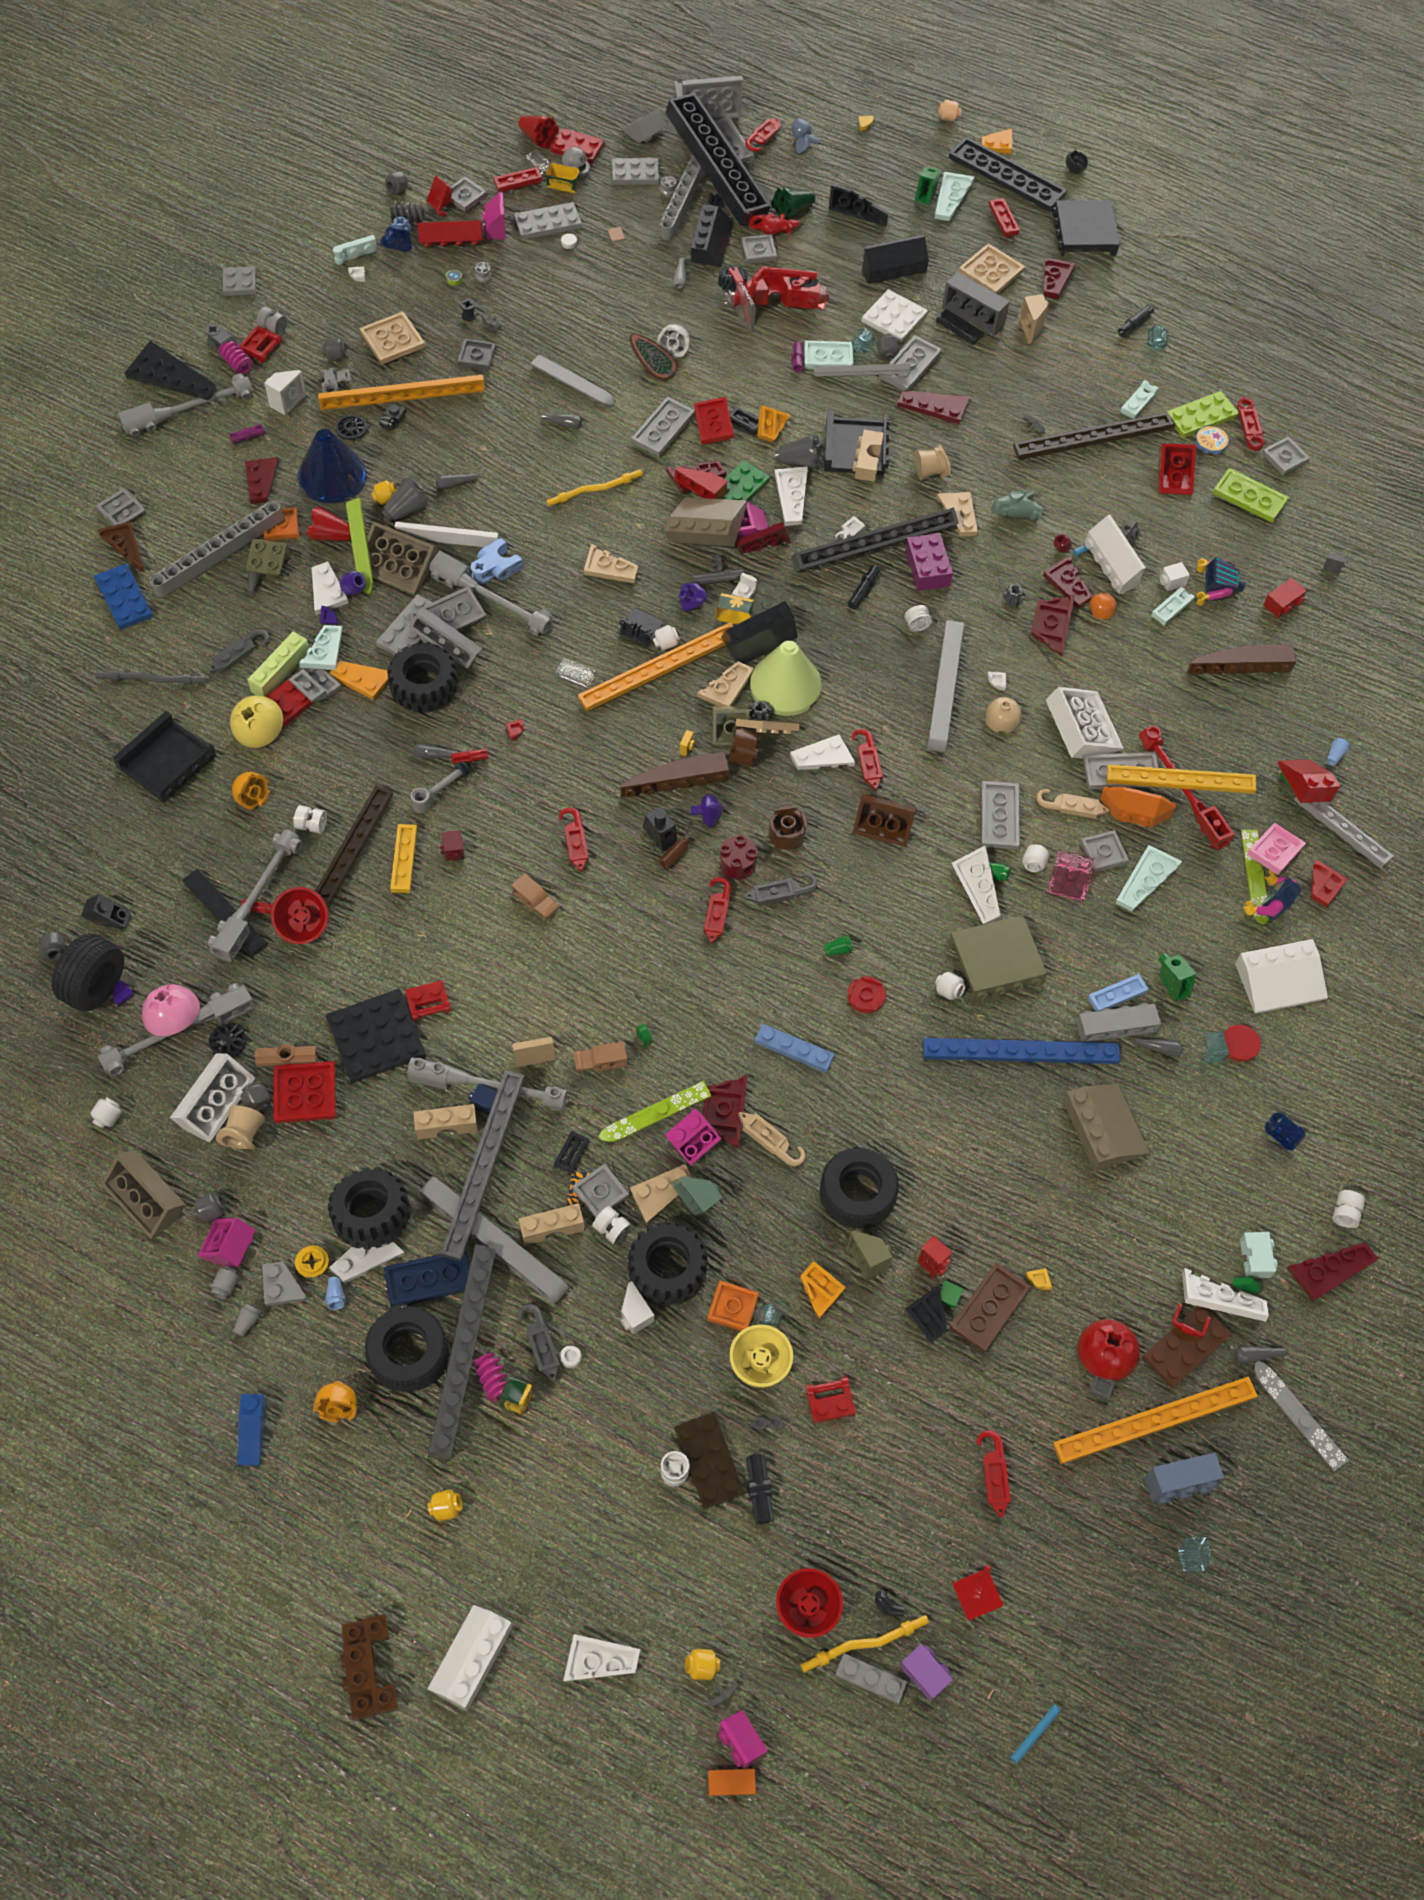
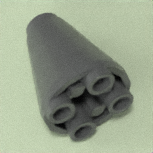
M818 434L809 435L780 446L779 449H775L776 462L812 469L821 468L819 455L822 454L821 444H819Z
M413 478L403 479L383 507L384 510L381 513L389 523L397 521L428 505V496L416 488L418 485Z

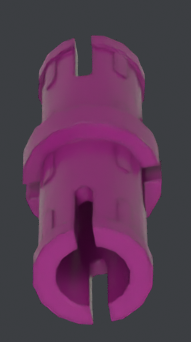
M798 341L793 343V353L791 354L794 372H800L803 369V345Z
M262 424L250 428L245 427L243 430L230 433L229 436L232 444L244 440L250 441L251 438L264 435L265 433Z

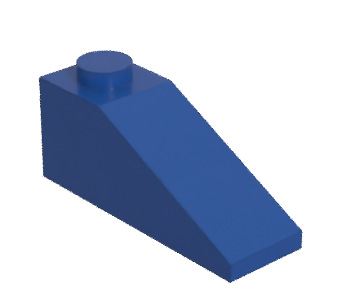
M241 1394L238 1424V1466H260L267 1400L263 1394Z

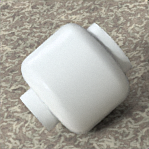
M670 625L657 629L654 633L655 638H652L656 648L660 647L663 651L677 646L678 640H680L675 627L672 628Z
M1030 845L1024 853L1022 863L1030 872L1042 871L1048 862L1049 852L1042 845Z
M946 972L943 975H939L936 979L937 993L943 997L954 1000L963 995L965 985L961 977L951 972Z
M108 1097L106 1099H99L90 1112L91 1117L94 1118L93 1123L101 1128H104V1126L113 1127L122 1113L119 1108L121 1105Z

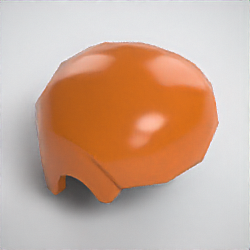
M1098 593L1091 598L1089 608L1092 610L1095 618L1109 619L1116 612V601L1108 593Z

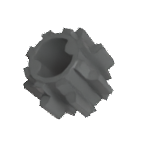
M1013 583V585L1006 587L1003 598L1005 602L1007 601L1008 605H1013L1014 607L1017 604L1023 603L1026 592L1020 584Z
M761 700L752 703L751 709H749L751 719L769 721L771 709L768 707V703L765 701L761 702Z

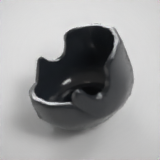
M1076 149L1072 152L1069 151L1065 162L1067 168L1072 173L1083 172L1088 166L1086 155Z

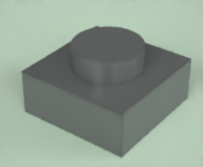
M1329 553L1323 569L1340 573L1346 557Z

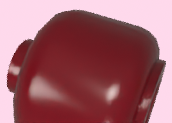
M1060 534L1054 539V547L1060 553H1065L1071 549L1072 541L1068 535Z

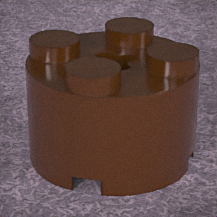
M736 727L728 762L753 768L758 753L757 747L760 742L761 733Z
M783 806L775 810V813L770 817L769 838L777 849H794L803 844L807 827L806 816L802 811L799 812L792 806Z

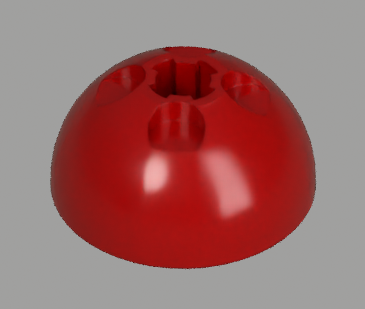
M293 887L282 892L272 906L271 921L275 931L281 938L293 944H306L316 940L324 932L328 924L329 912L326 902L317 892L306 887Z
M1112 1319L1098 1320L1088 1325L1079 1336L1077 1343L1078 1356L1083 1366L1092 1375L1104 1379L1120 1380L1129 1376L1137 1367L1140 1358L1139 1342L1134 1332L1125 1324Z
M804 1568L792 1572L782 1581L776 1595V1609L781 1622L790 1632L804 1638H816L827 1634L838 1623L843 1611V1597L838 1584L830 1575L818 1569Z

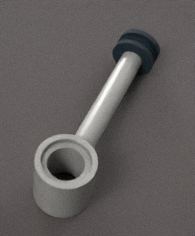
M461 761L455 766L456 770L428 791L424 788L414 789L411 792L412 809L417 813L427 812L430 809L431 797L459 776L464 778L470 774L468 766Z

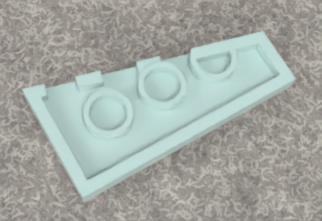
M944 172L934 219L951 220L974 182L973 176Z
M1148 845L1120 893L1116 904L1133 912L1181 865L1182 861Z

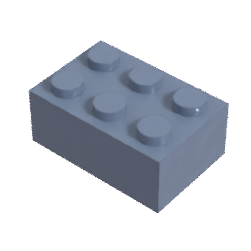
M1214 1452L1153 1467L1144 1479L1152 1503L1160 1502V1505L1172 1502L1173 1498L1180 1497L1181 1500L1191 1498L1193 1493L1201 1492V1495L1209 1494L1214 1491V1488L1219 1486V1483L1224 1479V1475Z

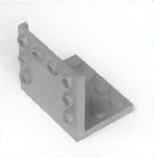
M742 76L685 80L679 84L677 81H674L676 97L696 93L713 120L728 116L730 118H741Z

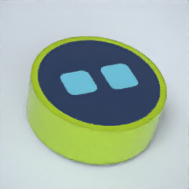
M458 270L448 271L446 274L447 283L454 286L459 285L462 282L461 272Z

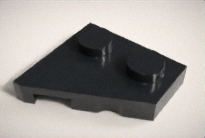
M938 1285L905 1308V1311L930 1344L948 1332Z

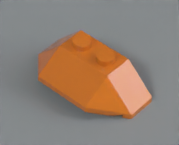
M1104 787L1100 797L1101 802L1110 810L1109 812L1114 819L1138 824L1142 827H1153L1171 818L1176 808L1175 803L1160 795L1127 787Z

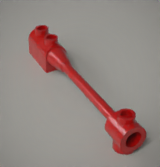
M1156 726L1144 729L1139 734L1144 749L1149 752L1155 751L1167 769H1176L1161 748L1164 743L1160 736L1161 730ZM1181 789L1190 801L1196 822L1201 827V832L1210 840L1211 847L1220 850L1229 845L1235 834L1216 806L1207 808L1195 797L1190 789Z

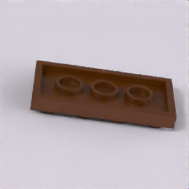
M995 1263L949 1329L985 1353L1031 1286L998 1263Z
M1197 1306L1180 1322L1202 1332L1207 1317H1211L1206 1333L1202 1338L1190 1336L1174 1327L1142 1356L1149 1366L1172 1389L1231 1336V1333L1205 1307Z

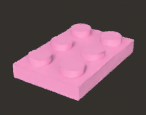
M1274 823L1250 848L1247 855L1279 875L1303 849L1306 843Z

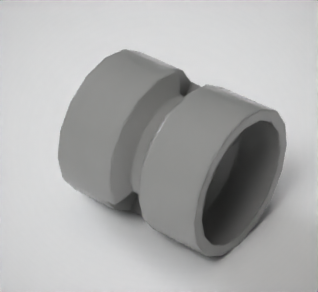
M263 307L257 315L256 323L259 327L280 336L286 330L288 320L285 315L275 312L268 307Z

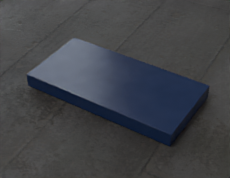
M466 1249L462 1261L437 1255L383 1267L390 1307L396 1308L464 1293L469 1271Z

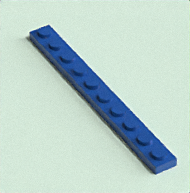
M923 1039V1059L1119 1064L1120 1062L1118 1043Z

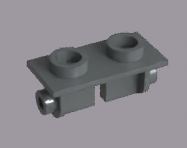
M1137 521L1133 525H1125L1121 531L1130 545L1140 535Z

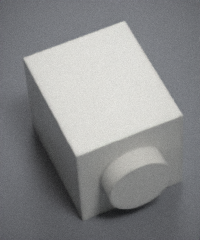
M1182 562L1167 566L1162 570L1160 582L1167 591L1184 587L1187 584L1189 573Z

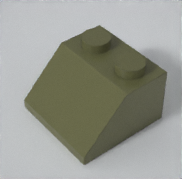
M712 706L713 745H732L736 727L749 730V727L736 726V719L749 720L748 706Z
M855 1230L851 1231L847 1248L866 1281L887 1272L893 1255L891 1247L888 1244L885 1245L881 1238Z

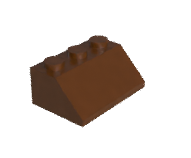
M863 794L852 833L906 847L917 808Z

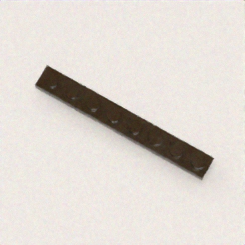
M375 785L317 886L315 892L324 899L328 909L393 796L391 790Z

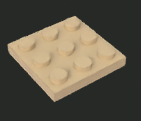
M989 243L959 267V273L996 294L1001 292L1025 270L1024 265Z
M404 312L360 328L361 335L381 365L425 348V342Z

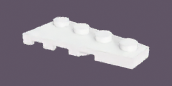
M808 467L775 469L774 475L785 526L802 524Z
M983 846L952 862V865L984 925L999 920L1001 913L987 850Z
M1184 1268L1182 1279L1185 1303L1265 1322L1268 1319L1267 1301L1243 1291L1239 1293L1234 1292L1226 1284L1222 1283L1219 1286L1210 1282V1278L1203 1275L1197 1277L1191 1274V1270Z

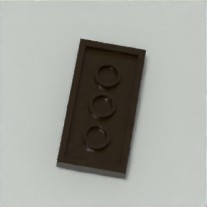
M715 1412L674 1426L682 1452L689 1461V1471L704 1510L745 1495Z

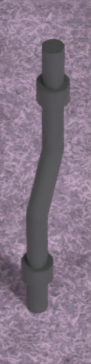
M119 670L96 672V679H111V681L141 679L160 683H183L184 685L206 683V676H191V674L162 676L143 672H119Z

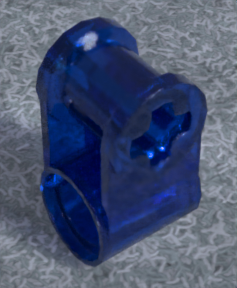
M387 227L385 230L386 234L380 239L381 244L388 249L408 252L412 249L410 232L407 230Z
M1274 1113L1264 1125L1265 1132L1290 1151L1295 1150L1306 1136L1305 1131L1300 1126L1293 1123L1282 1113Z

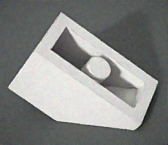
M631 1281L627 1286L622 1307V1319L620 1321L626 1331L630 1330L632 1334H635L654 1322V1314Z

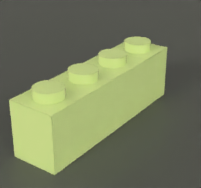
M292 632L247 679L251 692L255 695L266 697L274 691L299 665L301 659H304L307 655V650L309 649L307 639Z

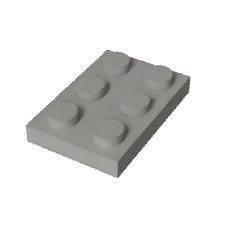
M658 158L612 159L613 185L659 184Z

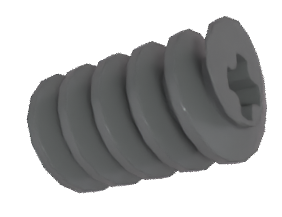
M395 200L394 205L391 206V221H394L397 217H404L411 223L413 220L416 223H419L420 220L424 223V207L421 202L417 207L415 202L410 206L409 201H407L406 206H404L403 201L398 205L397 200Z

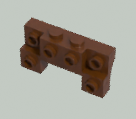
M386 1614L363 1618V1621L342 1625L344 1653L340 1654L341 1667L346 1669V1677H343L344 1691H348L350 1695L352 1719L354 1721L399 1710L395 1684L378 1688L372 1643L390 1640Z

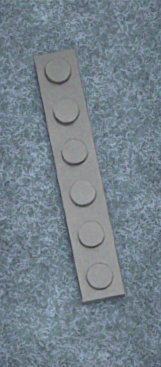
M1295 797V802L1381 869L1394 857L1327 803H1300L1298 798Z

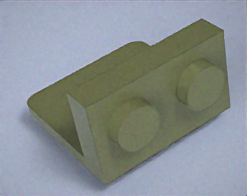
M253 539L246 570L253 573L279 576L284 558L290 559L291 555L287 543Z

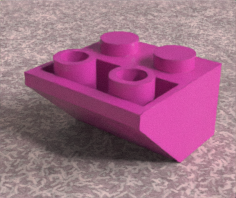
M749 502L747 503L736 540L742 536L751 535L760 529L768 528L762 509Z
M696 1108L665 1134L690 1166L721 1140L713 1126Z
M743 1710L720 1722L718 1736L724 1746L729 1745L732 1754L730 1756L737 1767L742 1766L743 1769H746L768 1753L767 1748Z

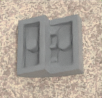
M125 488L96 505V509L111 525L129 522L146 512L135 497L133 498Z
M311 668L308 671L302 669L289 679L312 703L323 700L342 689L341 684L325 669Z

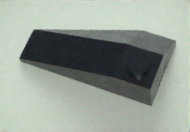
M834 183L831 184L829 210L887 227L889 216L887 211L847 187Z

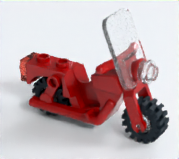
M729 265V267L724 266V268L719 270V287L729 292L725 293L724 303H728L727 306L729 307L734 305L748 332L754 331L755 305L768 304V297L773 293L781 294L780 300L785 308L790 306L792 308L824 309L825 302L829 300V292H826L827 286L820 285L817 279V272L761 267L747 283V271L740 266L734 265L732 267V265Z

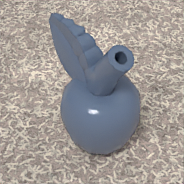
M798 118L792 123L791 130L797 139L796 151L798 154L808 149L809 142L819 144L820 138L810 135L812 128L806 120Z

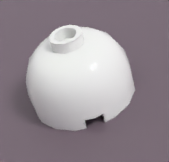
M670 324L659 333L657 344L666 349L675 359V357L684 356L688 351L690 336L682 326Z

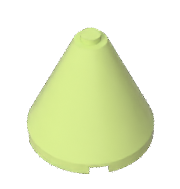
M785 641L754 668L750 680V690L756 702L761 700V702L765 701L768 703L771 713L781 716H792L809 710L810 706L815 701L817 702L821 692V677L816 667L800 647L793 641Z

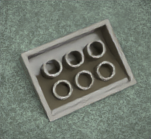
M685 497L670 515L665 532L672 543L734 547L748 502L744 500Z
M374 521L367 536L372 577L416 595L430 574L429 566L431 561L441 550L434 545Z
M1118 1084L1085 1086L1066 1093L1063 1103L1094 1172L1150 1154Z

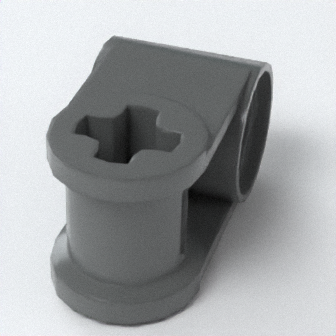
M209 324L205 328L208 335V344L218 351L223 343L236 342L232 334L216 324Z

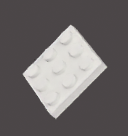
M888 289L862 316L861 322L883 334L895 336L897 341L902 343L927 316L928 310Z

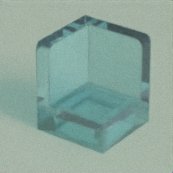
M1224 1033L1205 1034L1204 1040L1207 1050L1203 1056L1204 1062H1223L1229 1054Z
M1186 1538L1178 1551L1184 1572L1205 1571L1212 1558L1207 1538Z

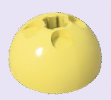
M260 695L248 696L240 700L230 715L232 734L239 743L250 748H259L271 743L278 736L283 725V714L278 704L272 699Z
M753 1325L742 1330L733 1340L730 1348V1363L734 1373L741 1381L752 1387L767 1388L778 1384L787 1376L793 1363V1350L788 1338L780 1330L768 1325Z

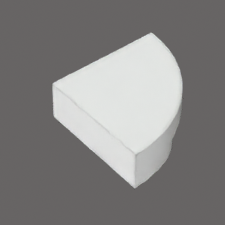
M364 266L348 268L352 279L365 282Z
M988 672L987 678L989 683L996 689L1005 691L1006 673Z

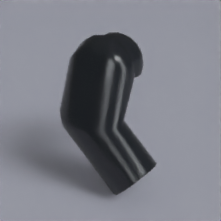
M878 1591L876 1593L875 1604L883 1615L904 1617V1606L893 1605L885 1591Z

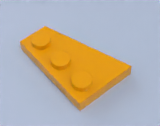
M339 661L336 670H331L329 673L336 681L372 700H375L389 683L387 670Z

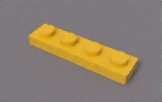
M398 824L391 893H410L417 825Z

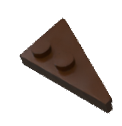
M130 521L97 529L99 536L140 572L145 571Z

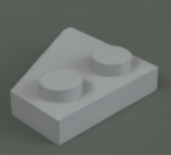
M283 1261L262 1264L264 1302L266 1307L307 1301L305 1294Z

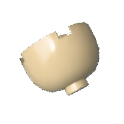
M997 698L989 704L986 710V724L995 732H1013L1019 727L1022 715L1021 708L1012 698Z

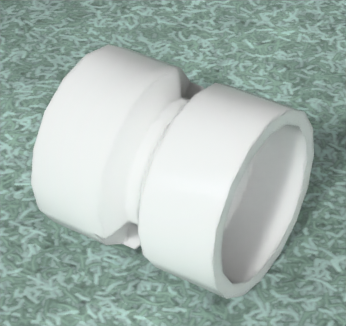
M299 805L294 815V828L304 831L309 829L310 832L321 834L326 825L327 812L316 808L312 810L310 807Z
M1351 1190L1340 1191L1336 1202L1338 1207H1335L1332 1220L1342 1227L1357 1228L1360 1223L1361 1212L1364 1208L1365 1197Z
M608 1206L600 1212L592 1226L600 1234L605 1233L606 1239L612 1244L617 1245L628 1234L632 1224L623 1217L619 1218V1214Z
M671 1451L662 1458L661 1478L668 1486L677 1487L684 1484L689 1475V1461L682 1452Z

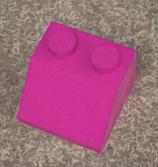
M499 192L485 205V212H482L483 222H486L483 223V233L487 234V240L506 239L503 192Z
M238 1218L215 1219L197 1257L222 1266L238 1267L244 1260V1253L253 1241V1234L256 1229Z

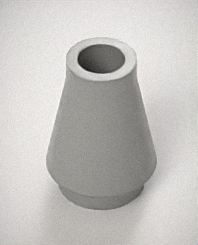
M245 1304L244 1308L241 1307L233 1332L244 1337L246 1332L260 1318L259 1314L261 1311Z

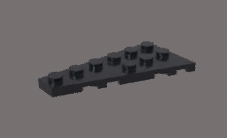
M151 340L124 373L128 379L208 401L217 391V387L213 382Z

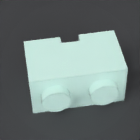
M1269 1232L1244 1233L1240 1238L1242 1255L1247 1257V1262L1243 1263L1245 1276L1253 1277L1254 1279L1271 1278L1277 1271V1260L1273 1257L1274 1242L1270 1239Z

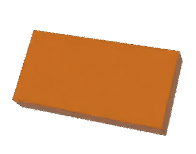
M755 1769L708 1770L709 1796L756 1795Z

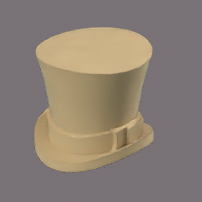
M941 444L938 445V448H934V450L914 451V464L921 481L936 474L941 477L949 476L951 465Z
M230 1106L227 1125L218 1131L216 1141L225 1147L254 1150L255 1146L252 1144L253 1137L265 1122L264 1115L249 1107Z

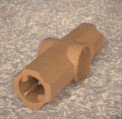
M283 1044L278 1048H256L255 1064L257 1067L318 1062L316 1046L292 1047L289 1044ZM287 1054L290 1055L288 1058H283Z

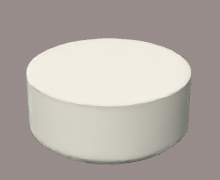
M573 234L563 235L561 245L566 249L575 248L577 245L576 236Z
M575 1346L563 1348L560 1353L562 1365L566 1368L577 1367L581 1362L580 1350Z

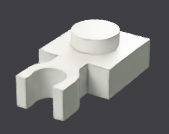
M853 516L841 526L842 532H838L835 535V539H844L861 534L866 530V526Z

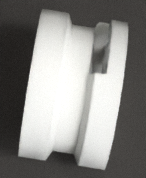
M924 605L914 606L905 613V619L911 631H922L932 623L929 611Z

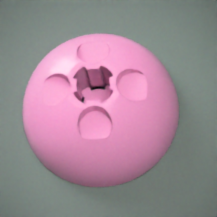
M175 984L161 986L152 991L144 1001L142 1007L143 1024L146 1030L153 1035L169 1036L176 1034L194 1022L200 1011V1002L196 995L188 988Z

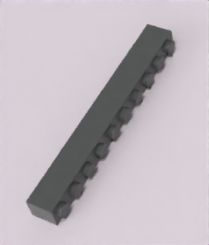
M953 507L799 551L791 555L795 572H799L907 541L908 537L928 535L952 528L959 524Z
M475 1244L427 1457L449 1461L452 1454L494 1261L495 1248Z

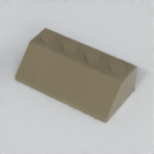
M136 1150L117 1154L101 1182V1186L150 1239H154L174 1223L186 1205Z

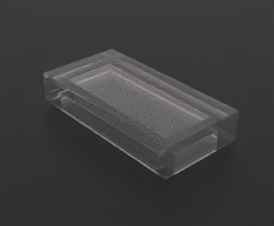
M538 150L524 156L525 161L532 168L538 167L541 176H546L549 164L551 166V163Z
M564 658L556 670V675L589 687L596 675V670Z

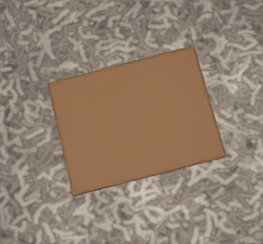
M621 227L607 229L611 241L625 239Z

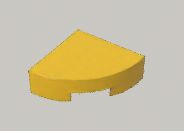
M859 116L860 131L866 130L867 127L873 124L874 116Z
M1046 1268L1026 1272L1025 1275L1028 1281L1034 1287L1041 1290L1052 1289Z

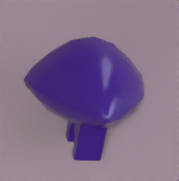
M685 583L681 586L678 598H680L683 611L695 609L707 600V593L697 583Z
M709 793L703 797L700 806H691L692 816L702 815L703 823L709 828L714 827L722 816L723 808L721 803Z

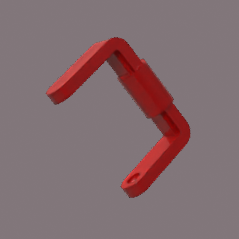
M1179 1303L1172 1320V1325L1190 1336L1202 1338L1206 1333L1211 1317H1207L1202 1332L1187 1324L1176 1321L1182 1304Z

